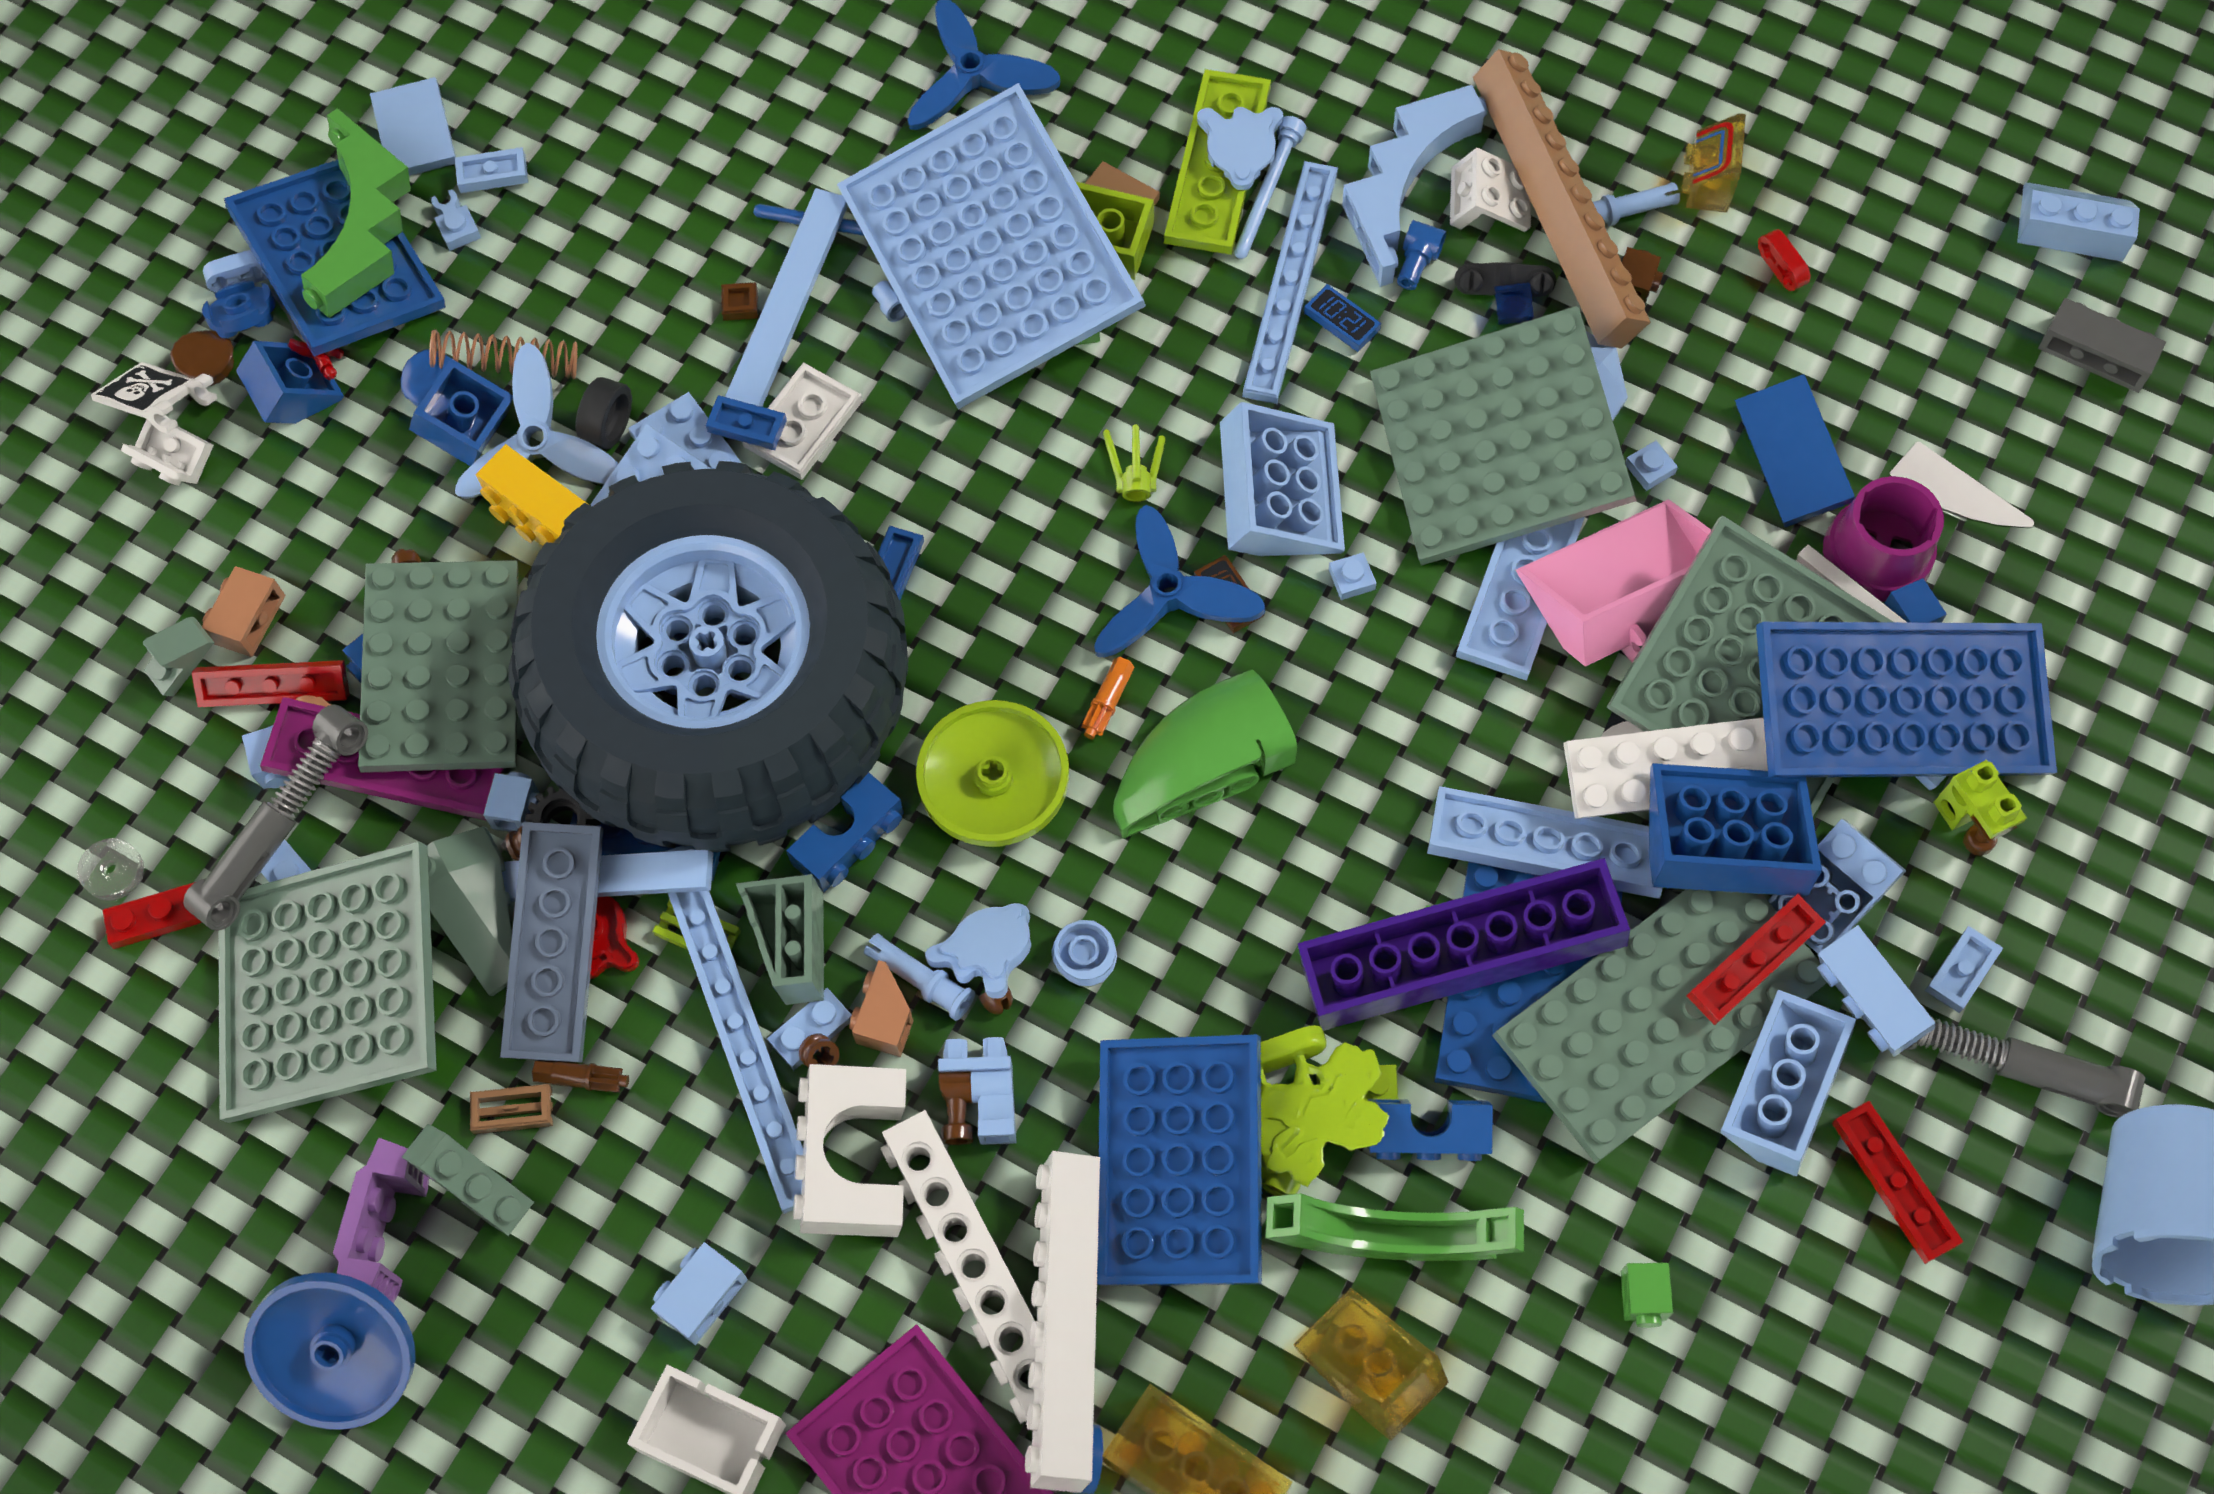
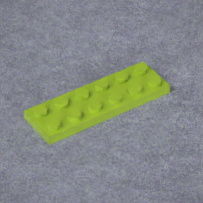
M1209 69L1204 70L1164 233V244L1232 255L1247 190L1235 189L1230 180L1224 176L1223 170L1219 169L1216 165L1212 167L1207 152L1208 135L1198 125L1197 113L1204 108H1211L1225 119H1231L1234 109L1238 107H1244L1253 113H1261L1266 109L1271 87L1270 79Z

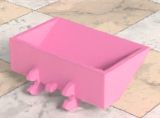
M1668 499L1515 571L1563 649L1584 666L1590 665L1619 650H1622L1625 656L1633 662L1641 649L1639 646H1643L1711 529Z

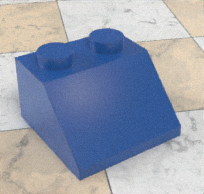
M253 341L236 369L265 423L296 424L341 401L344 397L335 379H326L313 358L296 353L288 347V343Z

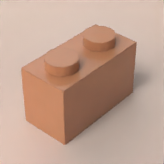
M235 566L230 576L223 581L220 594L213 607L205 613L202 627L214 641V645L253 657L286 595L275 579Z

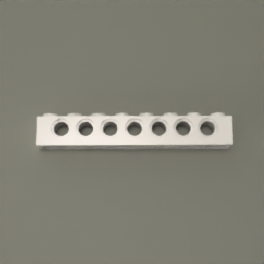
M926 1110L883 1131L882 1134L886 1145L880 1147L890 1169L899 1167L904 1180L898 1182V1184L903 1186V1195L908 1204L916 1201L922 1215L917 1217L916 1220L927 1240L932 1237L935 1238L940 1251L934 1255L945 1276L953 1273L959 1287L953 1289L954 1295L963 1312L969 1309L972 1310L978 1323L971 1326L981 1348L990 1346L997 1360L990 1363L1001 1386L1009 1383L1015 1395V1398L1009 1402L1021 1424L1027 1421L1029 1405L1031 1403L1034 1404V1389L1023 1388L1019 1381L1021 1375L1030 1369L1031 1363L1035 1362L1036 1347H1031L1030 1332L1032 1323L1035 1320ZM925 1155L930 1158V1163L925 1169L915 1171L909 1167L914 1157ZM935 1190H944L949 1194L947 1201L940 1206H932L927 1203L928 1196ZM951 1226H964L967 1229L965 1237L958 1242L947 1240L945 1234ZM971 1261H981L986 1265L984 1273L977 1278H969L963 1274L965 1266ZM993 1296L1001 1298L1005 1303L999 1313L989 1315L983 1312L982 1305L986 1299ZM1009 1333L1021 1335L1024 1339L1022 1346L1014 1352L1005 1351L1001 1348V1341L1005 1335Z

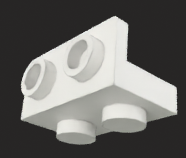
M146 419L135 446L123 444L120 451L132 457V464L152 471V468L161 472L159 478L180 486L182 481L197 484L214 445L178 426L167 433H163Z

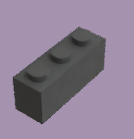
M2064 298L2038 349L2139 393L2152 374L2166 341L2155 337L2149 332L2124 324L2114 317H2108L2094 311L2082 303Z

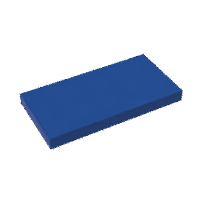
M1805 374L1735 400L1736 407L1784 528L1853 502L1855 495Z

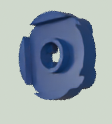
M243 281L220 289L215 293L217 300L211 305L206 301L202 307V314L209 328L217 331L221 338H230L239 331L250 327L268 325L273 320L271 312L275 308L276 302L267 284L262 283V287H255L253 281Z

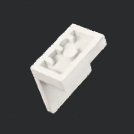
M1476 148L1451 167V226L1462 229L1481 214H1485L1521 231H1527L1531 228V201L1514 164Z

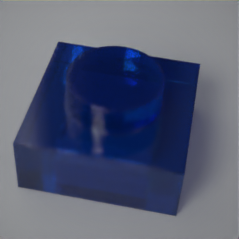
M1530 283L1495 286L1498 325L1526 322L1534 319Z

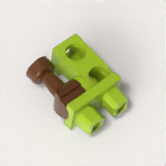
M1987 760L1953 776L1950 780L1951 782L1933 802L1952 831L1971 821L1974 822L1966 831L1963 843L1970 853L1978 856L1990 853L1996 846L1998 837L2018 828L2017 825L2027 819L2021 810L2022 805L2016 796L2009 793L1998 777L1999 772L1993 763ZM1948 802L1953 807L1955 814L1951 811Z

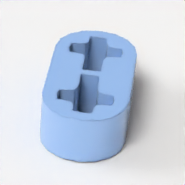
M251 250L213 260L203 268L207 288L213 292H218L220 289L238 282L253 281V283H257L267 279Z

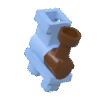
M991 1037L983 1039V1057L968 1058L967 1040L947 1039L943 1059H938L939 1086L942 1096L946 1101L948 1124L941 1128L942 1143L946 1145H965L973 1142V1128L971 1125L965 1124L966 1104L978 1103V1137L981 1145L1017 1143L1013 1069L1011 1057L1007 1055L1004 1038Z

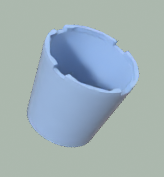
M2176 1104L2149 1106L2131 1111L2118 1118L2113 1124L2092 1253V1270L2095 1276L2106 1286L2115 1282L2124 1286L2125 1295L2152 1302L2174 1305H2214L2213 1109Z

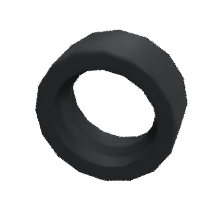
M597 377L592 381L584 392L576 416L577 437L602 449H611L617 444L629 421L632 408L631 389L626 384L605 377Z

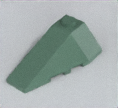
M482 826L432 841L427 845L429 898L431 913L488 995L494 996L507 987L513 931L508 910L511 900L510 894L505 892L502 875V872L505 871L504 859L486 827Z

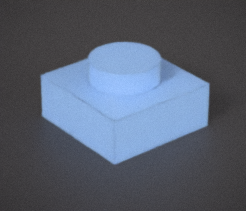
M1657 441L1628 456L1625 462L1626 467L1646 491L1676 474L1678 468Z
M1364 552L1329 563L1328 570L1341 600L1376 589V581Z

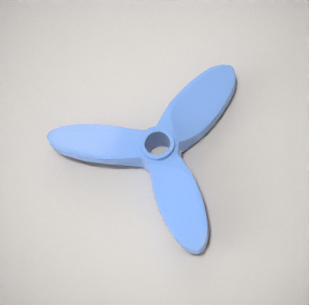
M530 343L524 344L516 354L512 379L513 401L520 427L516 435L485 453L463 473L455 487L456 495L461 498L467 499L481 496L480 490L482 487L475 474L505 444L530 462L535 458L541 459L545 457L564 472L584 481L600 485L606 483L619 464L597 446L576 436L555 432L550 428L553 413V392L547 363L542 353ZM542 431L544 434L543 441L538 446L531 447L529 444L530 437L535 432Z

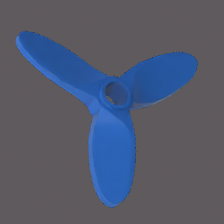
M939 0L935 7L938 32L954 65L913 106L908 117L909 128L911 130H918L932 124L952 109L972 89L984 87L1001 93L1019 83L1025 95L1047 94L1060 86V76L1053 67L1033 59L1009 54L984 55L978 51L972 27L961 9L951 0Z
M1145 505L1139 509L1136 516V539L1142 562L1151 579L1150 585L1136 599L1115 615L1101 631L1095 642V653L1097 657L1105 658L1124 650L1141 638L1169 611L1180 609L1203 619L1221 622H1251L1265 614V605L1257 593L1233 582L1207 576H1183L1179 572V559L1175 542L1166 521L1156 509ZM1166 588H1176L1171 592H1162Z

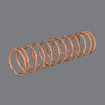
M433 330L430 338V367L433 368L435 366L438 343L439 368H443L447 341L450 335L453 360L457 362L459 361L463 337L465 338L467 368L470 370L472 369L476 342L479 338L481 369L483 372L486 371L492 339L495 353V368L497 373L500 372L504 346L507 340L510 373L513 374L519 344L521 341L523 346L525 344L522 337L517 339L512 359L510 338L506 335L502 340L498 358L497 341L493 334L489 336L484 356L483 340L479 333L473 339L470 353L469 339L465 332L460 335L456 350L454 335L451 331L446 333L443 347H441L439 332ZM532 339L530 344L534 345L535 343L536 348L539 350L537 339ZM548 339L545 342L542 355L545 359L549 344L553 378L557 375L563 346L566 378L569 379L572 372V379L574 380L577 369V342L573 343L570 363L568 365L565 341L562 340L560 342L554 363L553 345L551 340Z

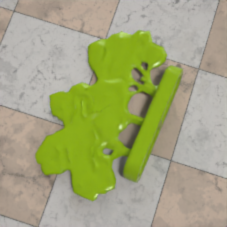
M1315 1025L1299 1028L1261 1042V1155L1263 1156L1264 1165L1267 1169L1279 1174L1283 1172L1290 1173L1294 1181L1305 1187H1308L1316 1179L1325 1166L1322 1148L1326 1142L1344 1146L1350 1151L1374 1146L1382 1140L1384 1136L1383 1129L1389 1119L1388 1113L1384 1112L1378 1104L1373 1101H1367L1364 1098L1365 1094L1381 1076L1374 1050L1362 1051L1358 1046L1344 1042L1335 1048L1327 1063L1320 1067L1311 1065L1306 1062V1059L1317 1056L1327 1046L1323 1029ZM1296 1064L1293 1083L1289 1085L1267 1083L1265 1074ZM1310 1074H1316L1319 1077V1085H1313Z

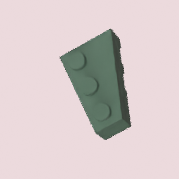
M812 874L736 883L747 910L748 919L755 932L772 985L785 1005L823 1001V893Z

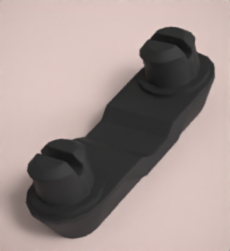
M1468 263L1459 267L1454 277L1458 290L1469 295L1542 297L1551 293L1556 285V275L1549 267L1520 263Z

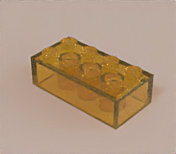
M1149 1384L1103 1453L1104 1464L1147 1494H1287L1293 1483L1152 1384Z

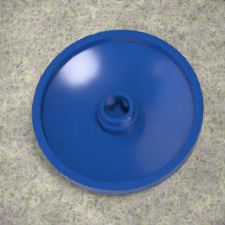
M310 1273L281 1283L263 1298L247 1324L244 1336V1357L248 1372L255 1386L264 1398L280 1412L296 1421L313 1427L349 1429L377 1420L390 1411L398 1402L412 1377L415 1365V1345L406 1319L396 1305L382 1292L350 1276L336 1273Z

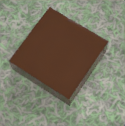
M756 282L721 285L722 316L724 321L759 318L758 287Z

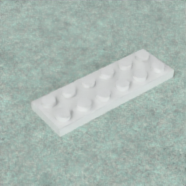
M1764 718L1564 742L1575 819L1649 810L1650 767L1652 763L1768 771Z

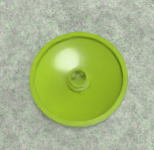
M987 700L960 707L949 713L933 727L924 740L918 755L916 779L925 810L935 824L943 831L968 844L999 847L1028 839L1051 822L1066 797L1069 784V763L1061 737L1043 716L1017 703Z

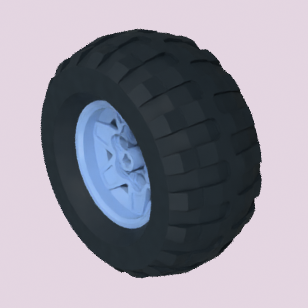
M719 461L716 469L694 470L691 462H681L662 466L664 475L652 477L641 482L637 480L635 475L627 477L609 486V497L601 500L594 506L583 503L564 520L561 535L554 543L546 542L532 564L527 581L528 587L527 590L521 591L510 633L512 655L509 663V683L522 727L542 766L559 788L572 796L580 804V807L593 818L611 827L616 826L622 830L627 829L635 838L669 848H675L678 844L694 846L696 850H710L711 852L731 851V845L757 841L758 845L761 846L786 837L787 830L799 826L807 820L812 824L824 817L840 802V796L849 787L851 788L855 783L859 784L880 757L882 744L892 733L900 717L903 705V692L908 674V651L904 613L901 602L892 585L890 573L878 552L869 542L866 543L861 535L858 534V528L840 510L824 497L816 499L798 481L786 475L773 472L767 477L755 474L748 468L747 464ZM738 601L746 603L747 605L739 606ZM713 618L723 619L718 625H707V622ZM678 633L688 634L683 640H671ZM647 636H649L654 644L642 650ZM750 637L755 639L749 645L737 644L742 638ZM780 638V656L778 664H776L764 654L765 648ZM672 668L684 669L677 676L666 675ZM740 672L750 674L747 679L742 681L733 679ZM710 687L715 689L708 696L697 695L703 688ZM665 691L671 695H677V708L663 702L652 692ZM729 694L739 700L750 699L738 707L722 711Z

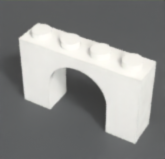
M810 1064L807 1077H800L798 1102H805V1116H798L796 1138L799 1141H804L803 1155H796L795 1180H802V1195L795 1194L793 1205V1219L800 1220V1233L898 1237L903 1226V1186L860 1184L842 1178L830 1167L823 1150V1139L834 1126L849 1119L901 1120L906 1100V1069Z

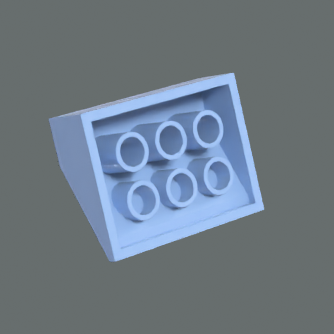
M1240 402L1220 421L1228 550L1257 556L1341 554L1344 552L1334 423Z

